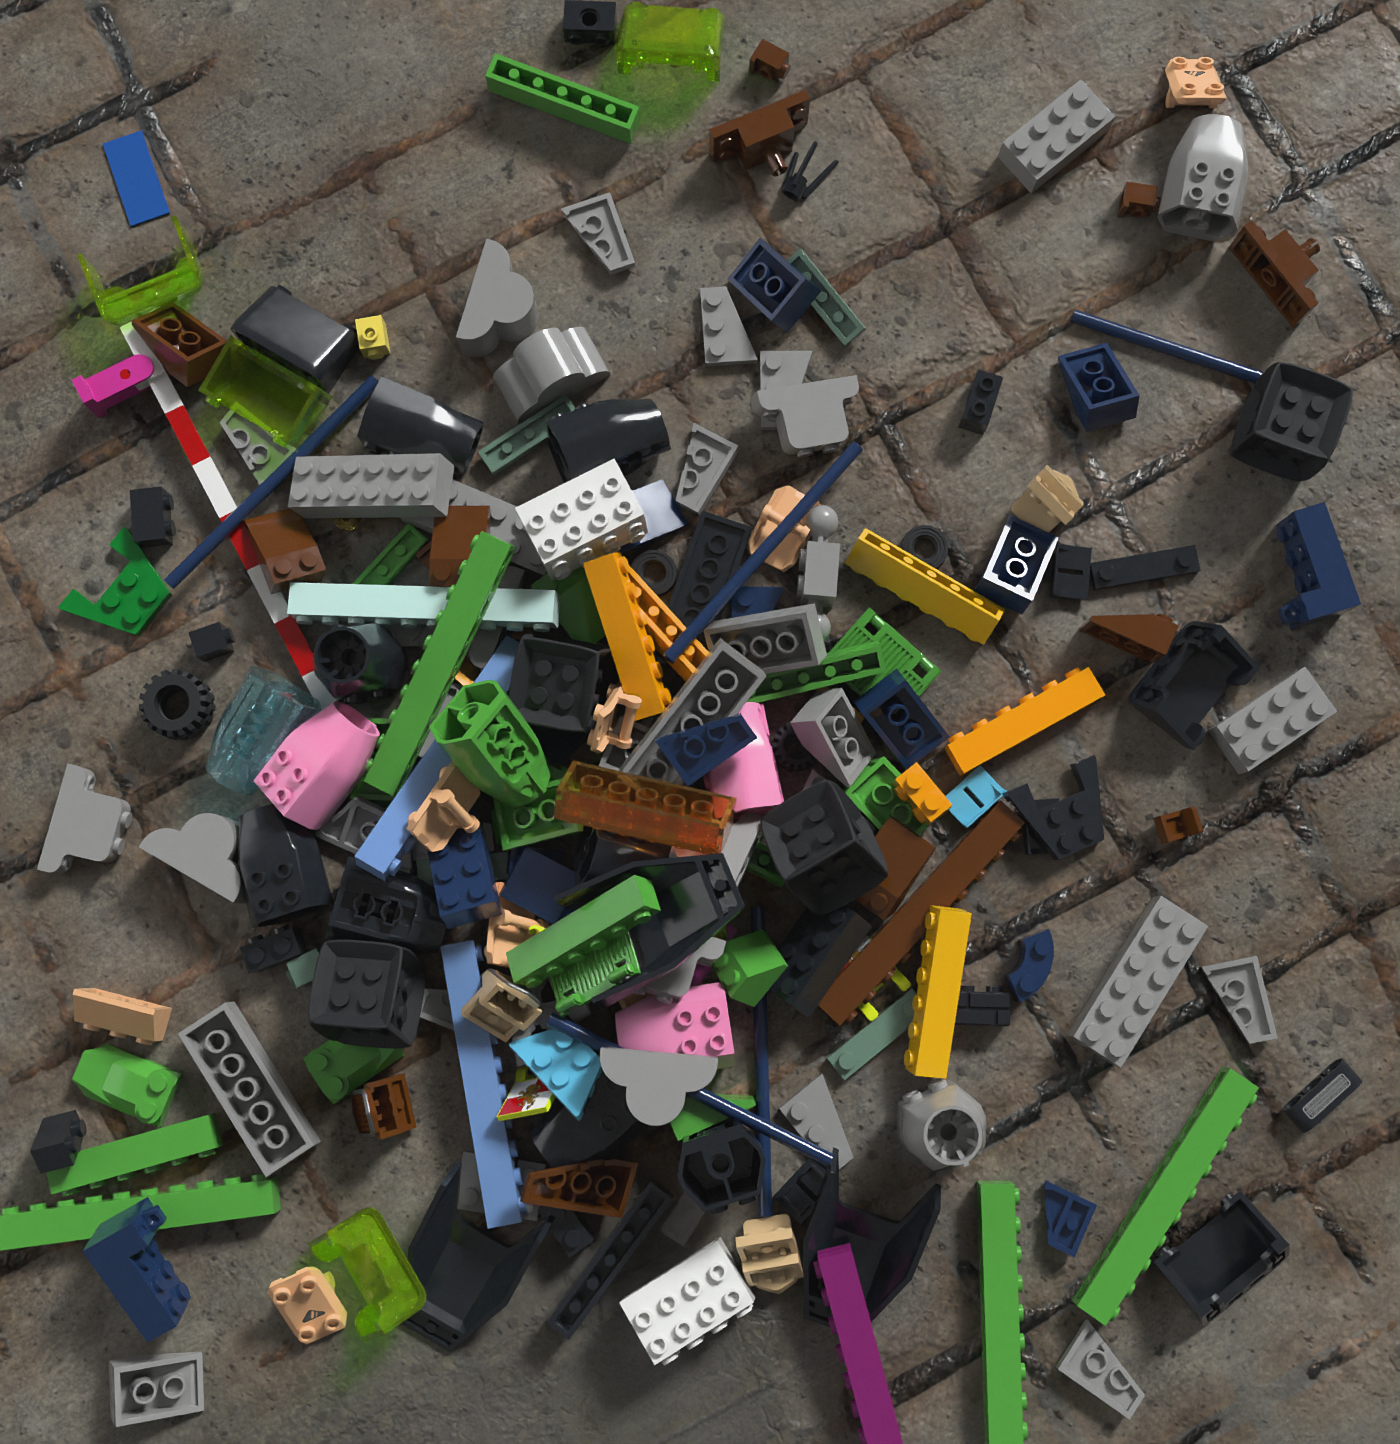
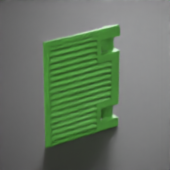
M871 608L865 611L830 651L833 652L874 641L880 643L887 672L845 682L859 696L896 668L915 693L920 696L942 672L887 622L882 620ZM868 622L879 630L874 636L864 628ZM916 665L920 666L927 673L923 679L913 671Z
M630 933L607 942L604 948L594 950L585 955L584 960L568 965L560 974L550 976L557 1001L555 1009L560 1013V1017L570 1014V1008L573 1006L582 1007L591 1002L592 997L622 985L623 978L627 976L636 977L641 974ZM625 961L627 962V964L618 968V965ZM574 991L575 994H571L568 997H566V994Z

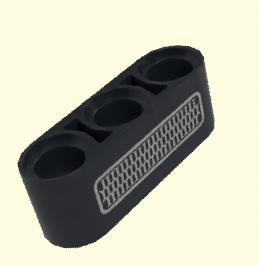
M1339 1058L1327 1066L1283 1107V1112L1302 1133L1308 1132L1361 1085L1362 1079L1343 1058Z

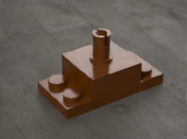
M804 90L709 129V153L713 162L727 160L737 153L745 170L767 162L772 176H778V170L780 174L785 173L788 168L782 159V155L792 151L794 132L802 129L808 123L810 97L807 91Z
M1251 221L1242 228L1228 248L1290 326L1294 328L1318 304L1313 291L1306 288L1305 285L1319 271L1309 259L1320 252L1319 244L1317 243L1311 248V245L1316 240L1309 238L1299 246L1286 229L1271 240H1268L1264 230Z

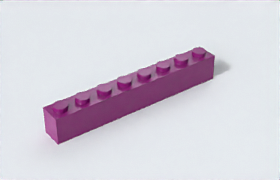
M847 1243L817 1251L818 1261L814 1262L815 1272L818 1279L823 1278L825 1289H821V1294L825 1307L830 1306L833 1316L828 1317L832 1335L838 1334L840 1344L836 1345L839 1362L846 1363L848 1372H844L843 1376L847 1391L853 1390L855 1400L850 1402L854 1418L860 1417L862 1428H858L861 1444H903L851 1245Z

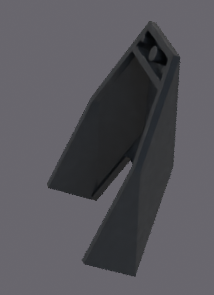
M723 853L633 861L554 896L555 901L565 909H579L633 875L652 881L661 911L651 916L650 921L633 927L645 958L644 964L640 967L641 974L636 977H629L622 985L592 997L594 1004L605 1009L675 970L745 908Z
M833 1147L832 1153L834 1155L830 1165L826 1168L803 1239L804 1319L830 1327L828 1317L833 1316L831 1307H825L821 1289H825L823 1278H817L814 1262L818 1261L817 1251L850 1243L872 1322L913 1278L941 1210L940 1184L935 1183L901 1220L895 1221L848 1205L840 1200L839 1149Z
M458 1161L440 1184L408 1248L401 1322L402 1325L448 1352H451L508 1305L555 1219L554 1216L549 1215L513 1245L506 1244L471 1224L458 1214L462 1163Z

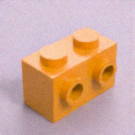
M917 762L894 781L893 785L896 787L894 791L903 802L907 800L913 808L911 811L920 823L925 822L928 827L952 807L950 801Z

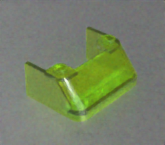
M176 215L172 216L171 219L187 257L182 258L177 263L175 270L125 290L114 286L104 290L96 268L82 253L77 255L100 315L107 323L111 325L123 324L194 295L201 290L203 286V268L188 231Z

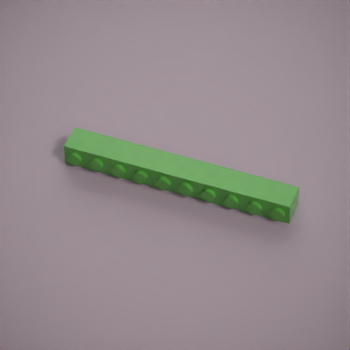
M481 531L480 535H475L470 544L472 552L468 560H464L459 567V580L456 586L452 585L446 596L448 603L444 610L439 611L434 621V625H436L433 635H429L426 638L422 648L425 652L421 660L418 659L412 667L411 674L413 677L411 682L403 687L399 699L402 701L398 709H394L389 716L387 723L390 726L386 735L382 734L376 744L378 752L374 759L371 758L364 770V773L367 774L364 782L391 796L397 795L406 782L430 732L429 726L436 719L517 548L516 546Z
M1222 1067L1072 1298L1071 1301L1105 1326L1109 1321L1112 1322L1117 1317L1120 1311L1118 1306L1124 1297L1128 1298L1135 1288L1134 1281L1140 1273L1143 1274L1148 1269L1151 1263L1149 1258L1155 1249L1159 1250L1166 1240L1165 1233L1170 1225L1174 1226L1179 1221L1181 1208L1185 1202H1190L1195 1196L1197 1183L1201 1178L1204 1179L1209 1174L1212 1168L1210 1163L1215 1155H1220L1227 1145L1225 1140L1230 1132L1236 1131L1242 1122L1241 1115L1246 1108H1250L1256 1101L1257 1095L1255 1093L1259 1087L1231 1068Z
M263 1173L251 1175L252 1180L241 1181V1176L225 1178L222 1184L213 1185V1180L196 1182V1187L186 1188L185 1184L168 1186V1191L158 1192V1187L140 1190V1195L130 1196V1191L113 1193V1198L102 1199V1195L85 1197V1202L75 1203L74 1198L57 1201V1206L47 1207V1202L30 1204L28 1210L19 1211V1206L2 1208L0 1213V1251L91 1239L101 1223L147 1197L153 1206L159 1205L167 1217L165 1223L158 1229L275 1214L281 1210L278 1176L265 1177Z
M976 1181L985 1444H1024V1440H1028L1027 1423L1023 1422L1022 1410H1027L1026 1393L1022 1392L1021 1381L1026 1380L1025 1364L1021 1363L1020 1351L1025 1350L1024 1334L1020 1333L1019 1322L1024 1321L1023 1305L1019 1304L1018 1292L1023 1291L1022 1276L1018 1275L1017 1263L1022 1262L1021 1247L1017 1246L1016 1234L1021 1232L1020 1218L1016 1217L1015 1205L1020 1203L1019 1189L1015 1188V1184L1011 1181Z

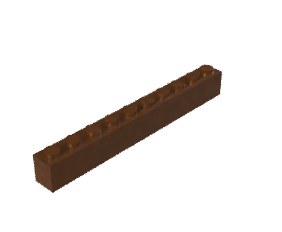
M1001 800L996 802L840 972L818 1004V1007L837 1025L840 1026L843 1022L848 1025L858 1014L855 1009L859 1004L863 1002L866 1005L876 994L873 989L880 981L885 984L895 973L892 968L899 961L903 964L913 954L911 947L917 941L921 944L925 940L927 930L925 927V917L930 911V905L949 907L953 901L959 903L969 892L966 887L972 881L977 883L986 874L987 871L984 867L990 861L995 863L1005 853L1002 849L1008 841L1013 843L1023 833L1020 828L1025 822Z

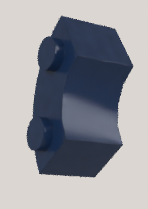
M1043 929L1018 939L1020 947L1018 962L1013 970L1004 975L1013 999L1016 1002H1022L1037 992L1050 973L1054 958V946L1049 929Z

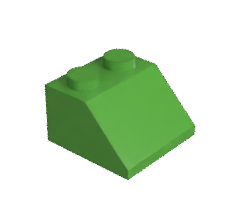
M762 929L727 941L723 954L712 963L715 973L730 998L753 1007L756 1006L788 967L766 931Z

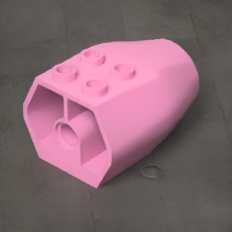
M335 701L296 728L283 741L254 779V782L283 816L309 829L318 830L329 822L359 783L380 733L376 725L362 713L343 702Z
M746 702L738 714H742L757 735V739L703 776L705 787L713 798L708 800L711 816L731 823H736L743 814L749 812L765 816L773 808L784 802L777 763L769 739L770 734L764 705L755 702Z
M721 982L692 986L681 999L673 1000L672 1004L660 1002L655 999L656 995H651L615 1012L618 1045L625 1049L714 1056L718 1058L717 1069L736 1066L725 988Z

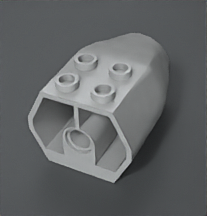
M1218 114L1202 115L1191 121L1176 147L1167 168L1157 216L1163 231L1212 242L1234 235L1237 232L1248 182V158L1244 129L1240 122L1231 117Z
M938 1078L927 1084L928 1089L921 1092L914 1089L903 1094V1100L897 1102V1136L901 1144L932 1171L956 1165L966 1167L969 1165L968 1162L985 1148L986 1115L981 1104L957 1084L948 1079Z

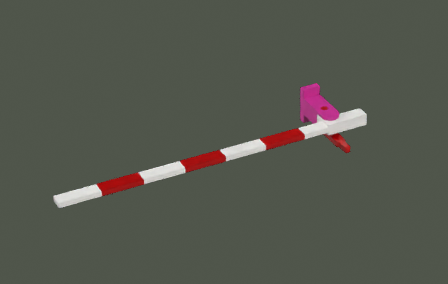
M131 321L121 326L120 329L134 356L87 379L80 375L72 379V382L83 403L98 418L108 414L106 409L148 388H152L221 522H223L237 506L169 377L170 374L134 329ZM243 521L228 536L319 710L322 711L338 700L332 697L316 677L312 664L313 651L296 619L287 614L288 603L282 592L270 593Z

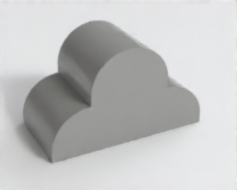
M490 239L485 241L456 335L462 354L473 358L483 357L491 353L498 346L500 339L513 342L527 338L533 333L539 320L538 308L530 283L520 274L514 273L506 249L498 242Z
M574 327L563 332L558 328H547L529 336L515 348L513 352L514 357L496 370L493 378L518 424H520L566 394L569 398L611 376L586 329L584 327Z
M203 813L188 820L181 831L170 828L158 829L148 834L141 842L139 848L231 902L246 904L242 878L237 866V821L217 814Z
M612 1047L600 1048V1063L605 1075L612 1082L627 1087L626 1101L630 1112L642 1123L652 1126L664 1125L675 1119L684 1106L686 1092H694L707 1086L715 1076L718 1066V1058L714 1056Z

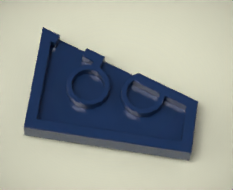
M740 713L656 738L655 742L685 784L689 786L756 740L757 735Z

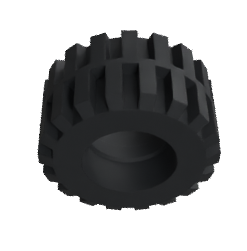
M172 669V672L167 670L161 671V677L157 675L152 676L151 680L153 682L151 684L145 683L143 688L147 690L145 694L140 693L139 699L143 700V704H138L139 710L144 712L141 718L144 722L148 723L147 727L157 734L173 740H188V736L193 738L199 736V730L205 731L208 728L205 725L207 721L212 722L214 717L210 715V712L215 711L216 708L215 705L211 704V701L215 700L214 694L209 692L211 690L210 687L203 683V680L186 671L182 672L178 669ZM178 691H186L189 696V707L186 713L178 719L170 720L166 713L168 699Z

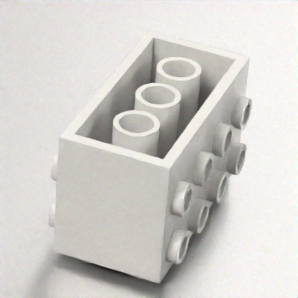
M615 459L515 508L551 581L564 579L573 570L579 567L584 568V562L599 558L605 554L616 553L620 550L621 546L629 542L636 543L648 533L644 513Z
M719 1237L625 1296L619 1303L654 1365L659 1362L666 1365L678 1357V1354L681 1353L680 1349L684 1346H687L688 1350L701 1343L706 1332L711 1330L715 1334L726 1327L729 1322L728 1318L733 1315L740 1318L750 1312L755 1295L750 1286H748L747 1281L723 1240Z

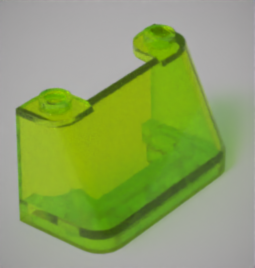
M631 2L624 7L616 52L618 74L631 75L633 66L638 65V69H643L644 63L691 66L694 67V73L699 74L700 70L706 72L707 81L720 82L725 16L716 8L695 9L644 5L639 2Z
M231 335L198 390L206 395V402L218 409L222 404L272 434V441L285 449L288 444L294 446L328 406L333 397Z
M366 1207L307 1243L313 1255L321 1262H329L340 1256L368 1305L356 1314L354 1322L355 1328L363 1342L385 1335L425 1305V1289L383 1216L377 1209Z

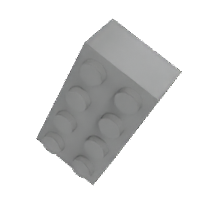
M1080 79L1003 141L997 157L1032 194L1109 131L1115 116Z
M815 603L713 621L703 630L709 652L721 638L762 669L765 674L816 666L827 656Z
M1303 667L1207 731L1238 775L1250 771L1338 711L1307 668Z

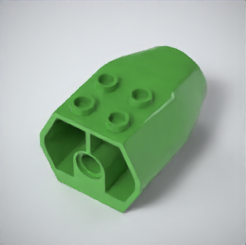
M486 680L464 685L430 724L429 728L440 747L465 778L482 792L507 806L519 807L532 802L547 791L546 787L550 780V771L539 740L497 681Z

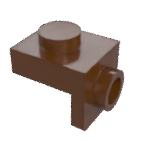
M1195 806L1153 818L1161 844L1203 832Z

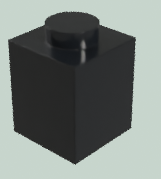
M220 622L188 632L196 658L203 662L234 652L232 643H235L233 632L230 627L227 628Z

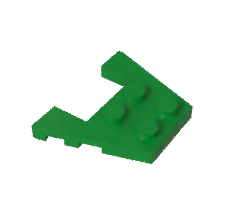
M123 527L109 545L130 561L96 604L92 603L77 590L72 589L58 608L64 612L139 637L171 598L172 593L146 557L143 549L133 542L131 531Z

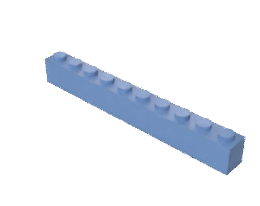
M506 635L474 683L486 680L497 681L508 696L519 642ZM436 739L354 856L356 865L383 881H386L389 875L394 876L402 864V861H400L401 857L405 852H411L417 842V839L407 830L409 815L412 812L418 811L440 779L441 769L449 766L452 762Z
M477 940L440 946L487 1228L520 1223L524 1219V1214L528 1213L527 1203L520 1201L519 1185H523L521 1169L516 1168L514 1157H518L516 1140H511L509 1129L513 1128V1120L498 1121L496 1117L508 1096L506 1083L501 1084L500 1073L504 1072L501 1055H496L495 1045L499 1044V1038L461 1016V1008L482 987L483 973L481 962L485 961L483 946L478 945Z

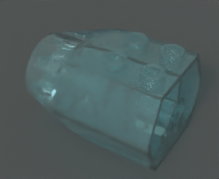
M250 666L218 721L206 763V771L219 784H223L242 794L254 795L260 789L254 782V779L283 741L301 724L322 710L320 701L279 674L260 667Z

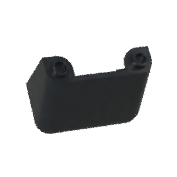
M281 285L277 287L270 286L235 320L230 330L242 345L251 350L253 348L259 352L262 350L300 372L305 379H310L315 383L318 382L317 388L330 394L359 348L358 336L356 335L357 330L347 323L339 324L291 296L292 293Z
M1192 621L1178 632L1172 640L1167 654L1151 666L1131 691L1128 700L1139 712L1185 748L1195 750L1203 742L1206 733L1205 728L1199 724L1229 685L1240 686L1248 684L1260 667L1222 625Z
M1241 1191L1235 1195L1229 1193L1220 1201L1222 1207L1219 1214L1178 1248L1172 1247L1171 1249L1165 1246L1155 1255L1157 1259L1154 1261V1265L1203 1326L1209 1324L1277 1268L1290 1254V1244Z

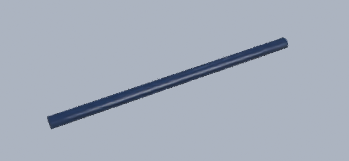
M1076 309L1070 320L1072 323L1252 383H1256L1258 378L1264 373Z
M371 375L196 547L164 581L172 589H175L294 471L296 457L309 456L373 393L378 380Z
M852 442L663 653V657L668 662L673 664L858 457L863 451L858 443Z
M751 907L752 933L761 929L765 931V907ZM766 992L756 1006L753 1007L756 1115L770 1122ZM756 1131L757 1140L761 1143L766 1160L761 1194L758 1195V1214L760 1217L772 1216L771 1138Z
M552 1012L546 1023L547 1026L599 1052L601 1047L623 1048L564 1017H560V1015ZM704 1088L694 1092H686L685 1094L697 1102L735 1121H739L741 1124L826 1167L832 1161L833 1153Z

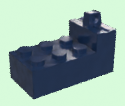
M1325 502L1293 511L1276 524L1278 540L1283 543L1286 550V563L1292 568L1295 576V588L1298 593H1301L1278 609L1283 625L1289 624L1291 630L1343 615L1361 605Z
M148 1197L101 1223L82 1251L147 1343L177 1327L191 1298L188 1287L180 1282L174 1273L172 1264L164 1259L158 1250L156 1241L153 1239L158 1228L165 1223L167 1217L159 1205L153 1206Z

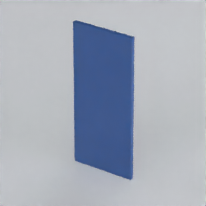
M142 130L103 143L130 226L133 227L170 214Z

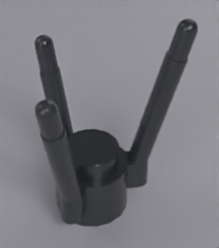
M817 141L813 142L797 173H794L799 153L795 152L787 176L781 185L783 187L782 193L793 201H800L801 197L807 199L810 192L839 163L838 160H834L807 187L806 183L808 181L802 175L818 145Z

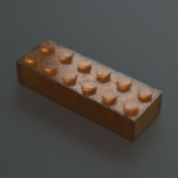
M572 761L556 789L554 818L567 823L589 826L596 830H606L619 833L622 836L645 839L652 843L658 842L674 846L678 849L692 850L704 855L722 853L733 826L737 798Z

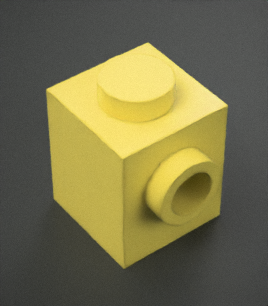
M382 316L355 319L359 348L364 358L376 360L390 354L387 328Z

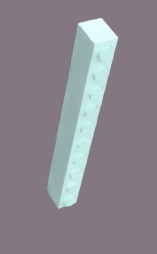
M290 582L287 614L296 619V622L299 624H312L314 620L322 621L326 625H335L339 621H345L353 626L364 625L365 622H374L384 627H390L391 623H401L400 626L407 628H416L417 624H427L429 628H436L434 621L439 611L444 610L448 603L446 596L450 587ZM497 588L480 624V629L496 630V626L507 627V630L523 631V627H533L534 631L549 632L550 628H558L560 595L555 590Z

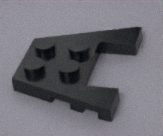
M1095 755L1070 764L1080 789L1079 792L1040 809L1036 806L1028 783L1002 793L1006 801L1011 802L1017 809L1016 813L1018 816L1025 820L1033 829L1034 836L1054 860H1060L1104 840Z

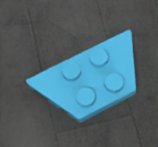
M555 1029L512 1041L509 1044L511 1050L578 1121L581 1120L588 1097L591 1098L595 1090V1082L603 1072L600 1057L589 1046Z

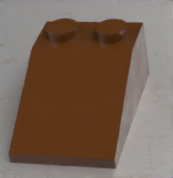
M174 302L132 320L134 329L167 372L187 387L227 367L228 341Z
M449 506L447 517H434L430 551L431 587L456 586L460 577L458 575L459 567L464 560H468L472 552L470 544L475 535H480L481 531L490 534V506Z
M289 508L244 520L246 530L271 594L289 590L290 582L315 583L322 581L326 567L317 544L299 514Z
M1163 614L1091 616L1080 626L1079 631L1153 664L1167 654L1179 625L1172 623L1173 620Z
M892 816L888 818L875 836L887 864L888 877L877 887L855 899L883 920H886L896 912L936 849L934 845Z

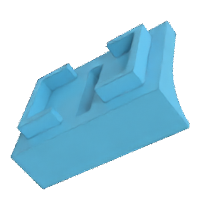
M979 765L945 797L952 804L949 812L966 830L1003 796L1002 793L1007 790L1003 789ZM965 787L984 805L981 809L963 790Z

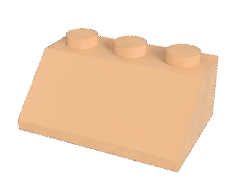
M80 988L73 991L74 1021L84 1023V1029L100 1031V1028L110 1030L109 1035L119 1038H126L127 1035L137 1037L136 1042L146 1045H152L153 1042L163 1040L172 1008L97 988Z

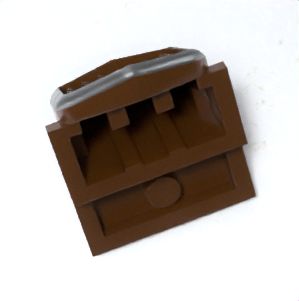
M405 1073L363 1084L364 1088L352 1091L353 1117L359 1134L362 1137H375L376 1140H381L417 1128Z

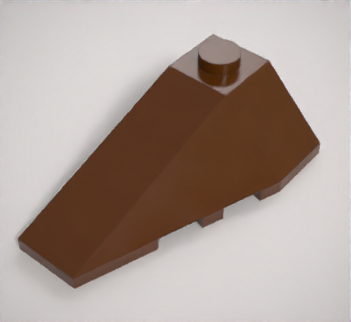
M611 1157L529 1172L520 1201L527 1204L622 1218L638 1163L636 1161Z

